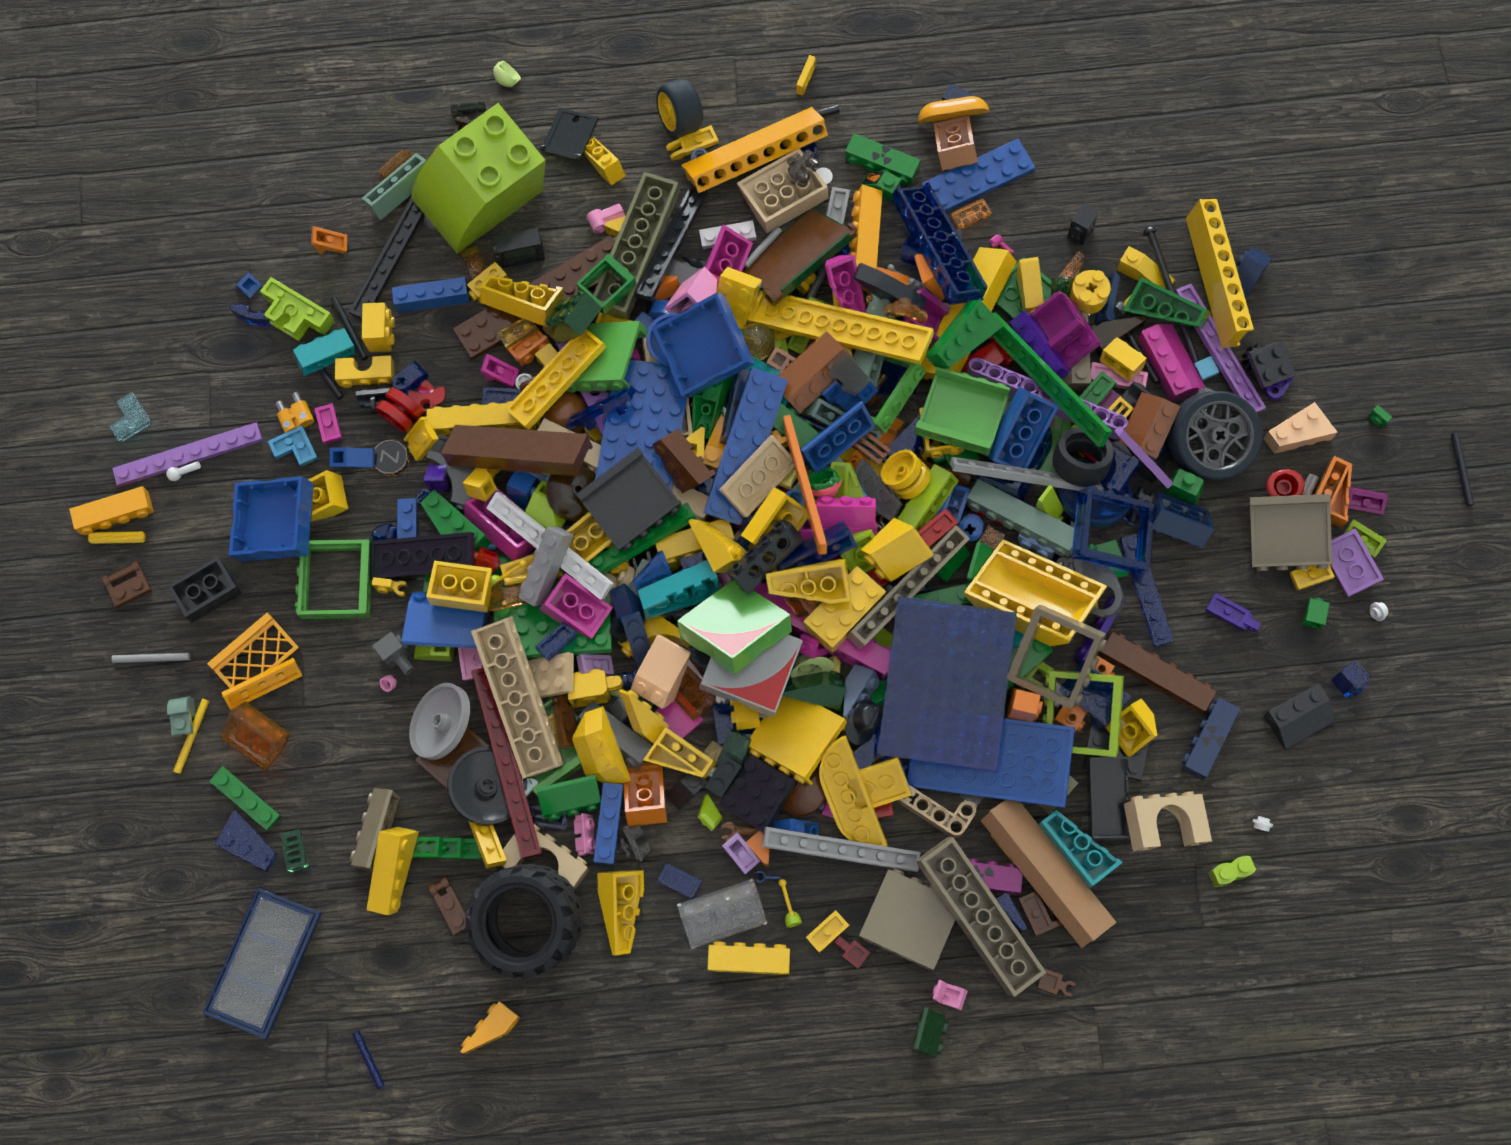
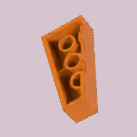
M1013 688L1006 719L1036 722L1043 702L1039 701L1041 695Z

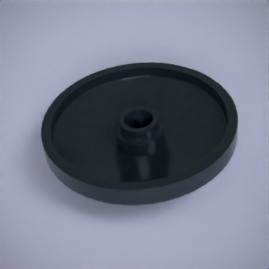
M490 746L478 747L464 753L453 765L447 782L448 796L454 809L464 819L477 825L492 826L509 820L510 816L492 748ZM527 777L523 779V787L525 791L528 787Z

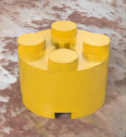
M1088 270L1080 273L1073 282L1070 300L1076 303L1079 310L1083 313L1093 314L1099 312L1106 304L1110 294L1109 280L1099 270Z

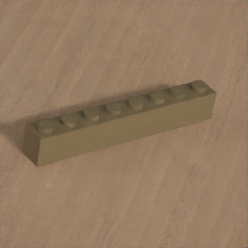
M955 525L931 550L934 555L914 567L847 635V638L861 650L970 538Z

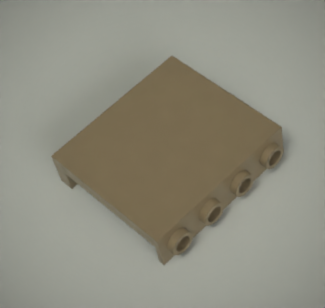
M1330 494L1250 497L1252 567H1256V571H1268V567H1276V570H1288V566H1296V570L1308 569L1310 565H1316L1317 569H1328L1329 565L1333 564Z
M888 869L859 938L933 972L955 922V918L932 885L927 887L918 878L911 877L909 879L903 876L904 872L898 869Z

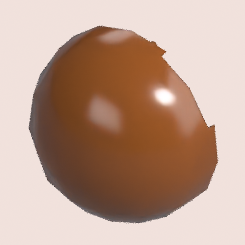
M565 391L541 419L543 421L545 418L574 433H579L588 423L589 410L580 395L575 392Z

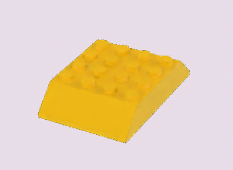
M1002 539L967 587L964 595L982 615L1025 634L1034 609L1039 604L1083 623L1107 586ZM1043 617L1035 640L1050 647L1068 644L1076 634V631Z

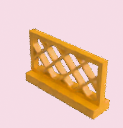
M267 612L207 664L229 688L235 686V680L250 679V667H261V673H263L264 667H267V670L281 664L299 647ZM274 625L278 629V638H267V630ZM255 640H264L263 651H252V643ZM267 640L277 641V652L266 651ZM280 641L289 642L293 648L288 652H280ZM240 653H249L248 664L237 663V656ZM252 653L262 654V665L251 664ZM265 654H276V662L273 665H265ZM226 665L234 666L233 677L224 676L220 670ZM237 666H247V677H236Z

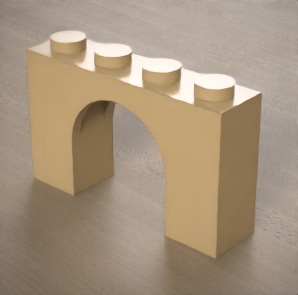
M1193 791L1182 793V796H1177V793L1166 794L1165 797H1160V794L1148 796V799H1143V796H1135L1131 798L1130 802L1124 803L1133 852L1151 850L1161 846L1157 829V815L1161 809L1170 811L1177 818L1180 824L1184 847L1202 845L1212 841L1202 794L1194 795Z
M534 824L540 850L550 851L556 856L559 864L558 875L565 877L576 889L589 871V868L586 866L587 862L579 856L575 859L570 855L571 850L564 845H561V847L557 846L554 843L556 840L547 833L543 836L538 832L540 828ZM514 834L503 849L507 861L505 865L501 866L505 869L520 865L525 860H521Z

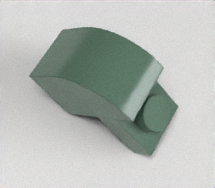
M188 696L169 700L167 715L170 716L171 735L176 737L193 734L192 718L196 715L194 699Z

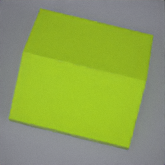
M871 529L851 534L836 547L842 559L846 558L847 567L850 572L856 566L865 573L874 569L873 566H870L864 560L865 555L861 551L875 537Z

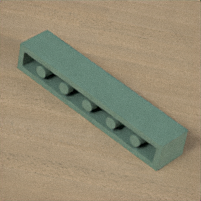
M871 293L866 313L895 320L898 307L888 299L883 298L880 300ZM856 349L853 356L856 362L851 366L847 380L854 386L868 378L876 386L884 356Z
M979 479L967 497V505L971 510L975 512L980 511L990 520H997L1006 528L1019 531L1025 538L1031 537L1037 540L1036 542L1039 545L1052 548L1060 556L1065 555L1069 557L1080 539L1081 531Z

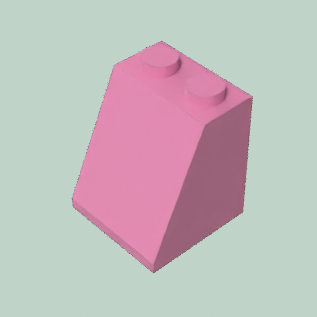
M704 266L680 285L664 309L668 313H683L694 304L717 292V279Z

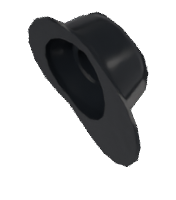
M863 699L857 703L845 726L848 740L856 745H863L868 742L883 721L881 707L869 699Z

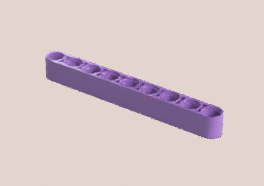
M973 358L969 362L967 374L974 378H985L988 382L995 384H1005L1010 388L1009 397L1011 398L1014 397L1018 387H1021L1056 404L1033 379L981 358ZM1081 399L1112 430L1109 438L1121 439L1114 430L1119 426L1126 430L1127 419L1118 413ZM1060 407L1058 408L1055 416L1075 423Z

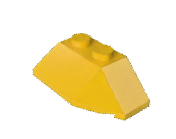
M604 707L585 712L572 737L585 775H595L596 780L602 783L622 784L631 781Z

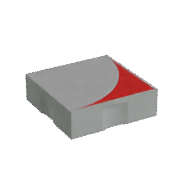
M791 635L785 636L774 646L763 651L753 662L736 675L716 663L711 657L699 689L723 699L739 702L749 709L773 718L803 640Z

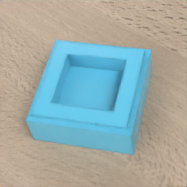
M1211 356L1194 363L1202 381L1219 374V370Z

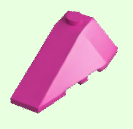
M839 255L826 260L825 267L829 285L841 308L866 313L861 284L853 279L857 270L855 255Z

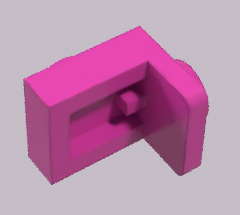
M807 634L801 635L803 642L799 653L810 658H817L828 654V649L819 644V639Z

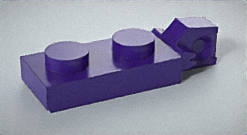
M1215 593L1205 610L1243 631L1248 629L1256 633L1261 623L1252 619L1251 611Z

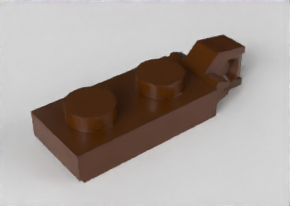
M566 694L553 696V713L560 749L575 748L572 737L577 728L573 708L569 707Z

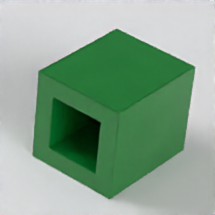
M1310 598L1305 604L1301 625L1321 630L1326 624L1330 603L1324 602L1322 598Z

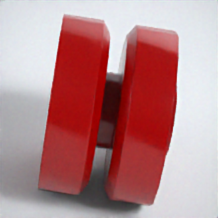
M391 387L385 394L387 401L381 400L375 407V410L392 426L408 434L413 427L411 420L418 421L424 414V411L406 394Z

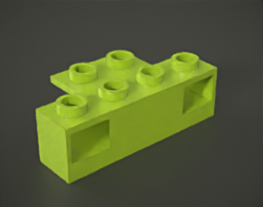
M272 277L260 290L265 300L272 304L264 314L270 320L269 323L297 341L301 340L310 327L325 336L335 323L330 312Z

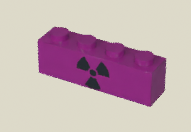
M968 858L991 892L1014 895L1021 893L1023 874L1015 864L999 866L998 862L987 861L986 864L978 863L979 860Z

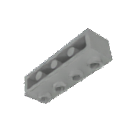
M558 526L547 527L541 535L542 541L534 552L535 558L528 567V575L520 587L521 592L518 598L533 606L543 604L551 591L573 534Z

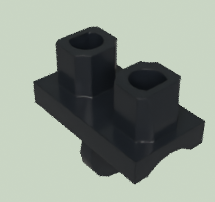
M379 384L378 389L374 390L369 385H362L360 391H356L359 407H371L373 412H377L375 410L377 404L381 400L387 401L385 394L390 389L388 384Z

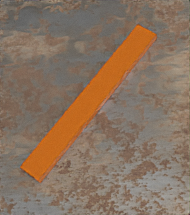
M790 415L783 417V429L818 554H827L826 539Z

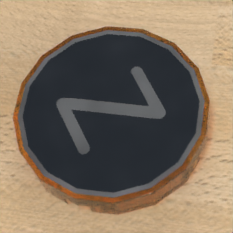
M388 439L374 447V468L381 475L396 476L408 466L409 452L400 441Z

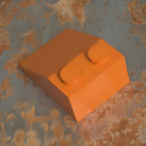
M651 762L644 763L636 771L634 768H629L626 765L631 781L624 783L625 814L628 827L666 823L667 808L663 766Z

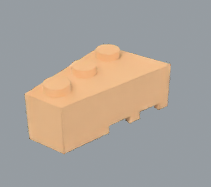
M1314 402L1269 430L1264 440L1274 454L1305 445H1313L1321 441H1330L1338 432Z

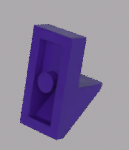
M429 465L424 481L430 492L433 490L436 492H450V484L447 481V465Z

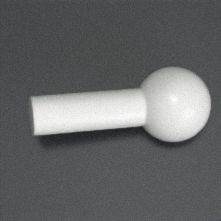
M197 461L180 468L171 467L166 471V476L171 481H177L181 478V475L200 469L201 465Z

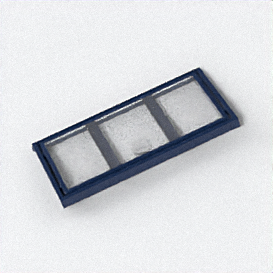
M258 888L203 1014L268 1039L322 913L267 892L263 888Z

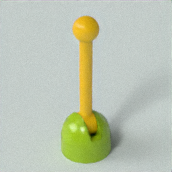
M521 560L519 565L502 576L492 575L491 591L495 592L500 589L503 579L521 567L525 568L527 562Z
M780 879L779 886L782 887L788 908V913L785 916L786 927L798 926L802 924L801 917L797 912L792 911L786 890V880Z

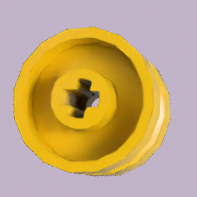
M906 449L891 455L881 470L882 481L899 498L905 500L912 499L925 490L931 477L930 469L912 451Z

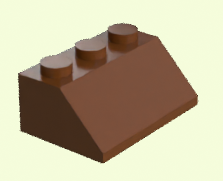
M1141 392L1125 431L1152 460L1157 459L1181 406L1164 398ZM1122 439L1119 440V442L1129 448Z

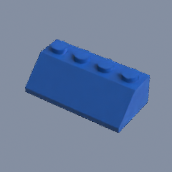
M1018 387L998 427L990 455L986 457L1002 465L1028 468L1059 406Z
M862 401L856 403L800 449L804 463L815 473L823 470L876 427Z

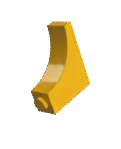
M660 615L645 620L644 627L650 646H652L658 634L675 644L686 648L691 646L680 638L679 628ZM628 640L623 643L618 641L622 647V653L628 658L633 656Z

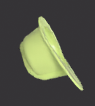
M802 654L795 661L791 678L824 671L830 672L834 668V662L825 657L810 658Z

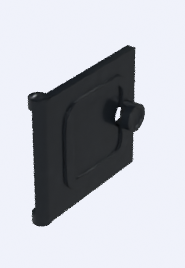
M559 107L544 144L540 146V150L581 161L599 118Z

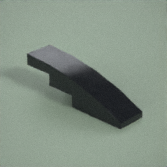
M859 263L853 278L880 300L886 298L898 308L904 306L914 315H922L927 302L926 298L884 272Z

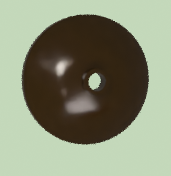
M583 465L579 469L580 476L551 474L546 484V498L549 506L558 516L569 521H579L589 512L578 499L575 487H579L581 491L595 480L596 475Z

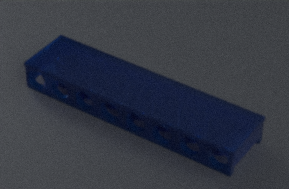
M927 182L925 186L904 189L896 186L892 201L949 305L967 303L974 300L982 301L988 286L930 183Z

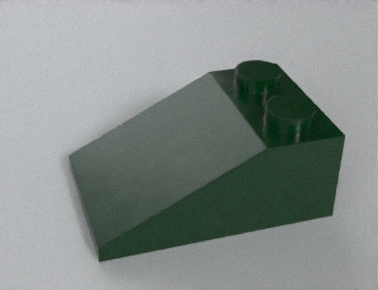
M824 671L789 678L782 696L840 710L846 691L844 676L836 671Z
M924 1007L921 1010L911 1051L934 1058L937 1054H941L943 1042H940L942 1033L946 1034L949 1023L945 1021L946 1016Z

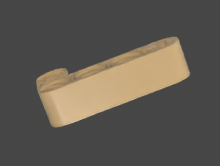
M910 785L912 796L897 800L901 805L953 838H959L963 835L976 813L975 805L970 801H964L953 814ZM914 796H916L917 798L915 799L914 804L912 805V799H914ZM923 801L927 804L928 808L924 811L919 810L917 803ZM968 807L971 809L972 814L965 816L962 814L961 809ZM937 812L942 813L944 820L941 822L936 821L934 814ZM953 823H957L960 825L961 831L955 833L951 830L950 826Z

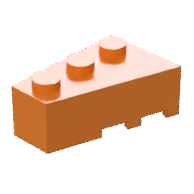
M1334 456L1328 463L1314 495L1330 494L1331 523L1342 528L1348 522L1347 514L1352 464Z

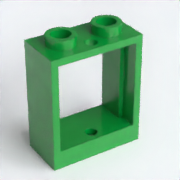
M607 254L576 283L577 293L579 295L587 293L602 307L600 312L604 315L637 285L635 277L610 254ZM609 269L624 284L602 304L587 289Z

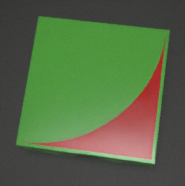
M733 580L678 620L680 638L699 651L708 654L716 663L734 675L753 662L763 651L774 646L792 632L789 613L754 590L749 594L738 588Z

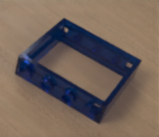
M1087 486L1079 490L1071 558L1136 574L1149 571L1155 504L1149 503L1147 499L1131 498V495L1128 494L1118 495L1114 494L1112 490H1099L1096 486ZM1092 498L1141 510L1136 560L1087 548Z

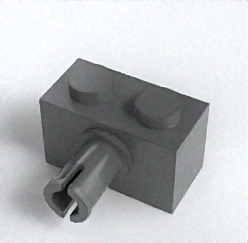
M390 632L372 646L391 669L398 665L406 676L415 669L407 659L410 656L406 651L409 647L406 644H402V638L399 634L395 636Z

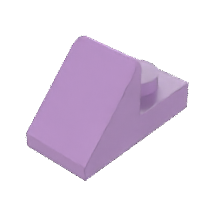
M581 654L576 656L578 669L582 674L589 673L593 669L605 671L606 676L614 674L611 655Z
M738 833L722 845L725 852L734 860L744 874L760 862Z

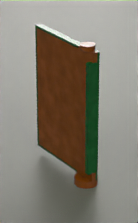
M811 208L782 232L748 269L743 267L742 272L761 279L760 290L763 291L765 299L772 306H776L779 301L825 264L826 260L832 258L858 236L856 233L857 228L852 223L845 226Z

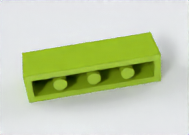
M936 464L930 470L931 477L925 490L918 496L910 499L900 516L896 518L913 526L917 532L936 516L959 482L951 472Z

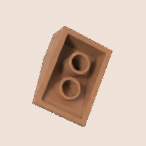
M969 115L933 123L942 171L978 162Z

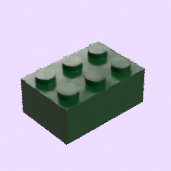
M587 293L576 294L573 298L569 297L565 301L561 300L555 306L556 311L545 319L544 322L546 324L542 329L558 344L580 337L602 307Z

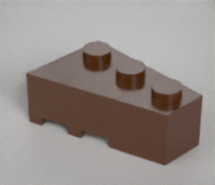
M678 429L652 444L655 453L661 458L666 471L670 473L675 481V486L682 494L716 474L713 469L709 471L703 464L704 459L702 456L697 457L691 450L693 446Z

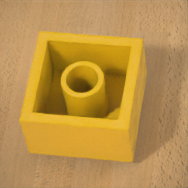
M363 303L362 340L369 352L392 351V345L395 343L394 334H392V328H395V318L391 316V310L387 308L385 303Z

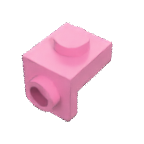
M939 980L933 989V1000L962 1010L968 991Z

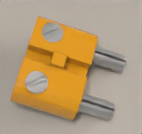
M298 392L292 394L295 403L289 409L284 407L282 401L276 402L279 410L277 417L284 433L301 425L306 428L314 423V418L306 401L301 400Z

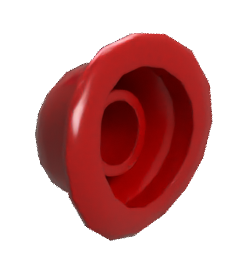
M1290 469L1274 472L1267 481V491L1270 497L1302 495L1305 489V481L1302 476Z

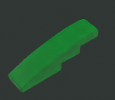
M417 837L412 858L483 860L476 840L464 838Z

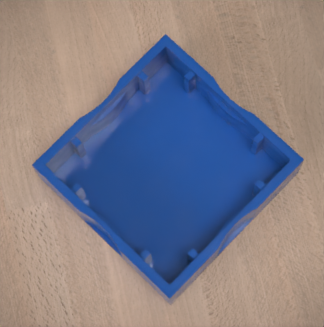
M716 292L694 304L687 311L674 315L652 327L658 344L669 362L671 373L679 392L683 397L691 398L755 364L727 299L723 294Z
M302 476L279 478L273 481L258 480L235 483L233 500L234 518L230 534L229 556L241 562L308 556L314 483Z

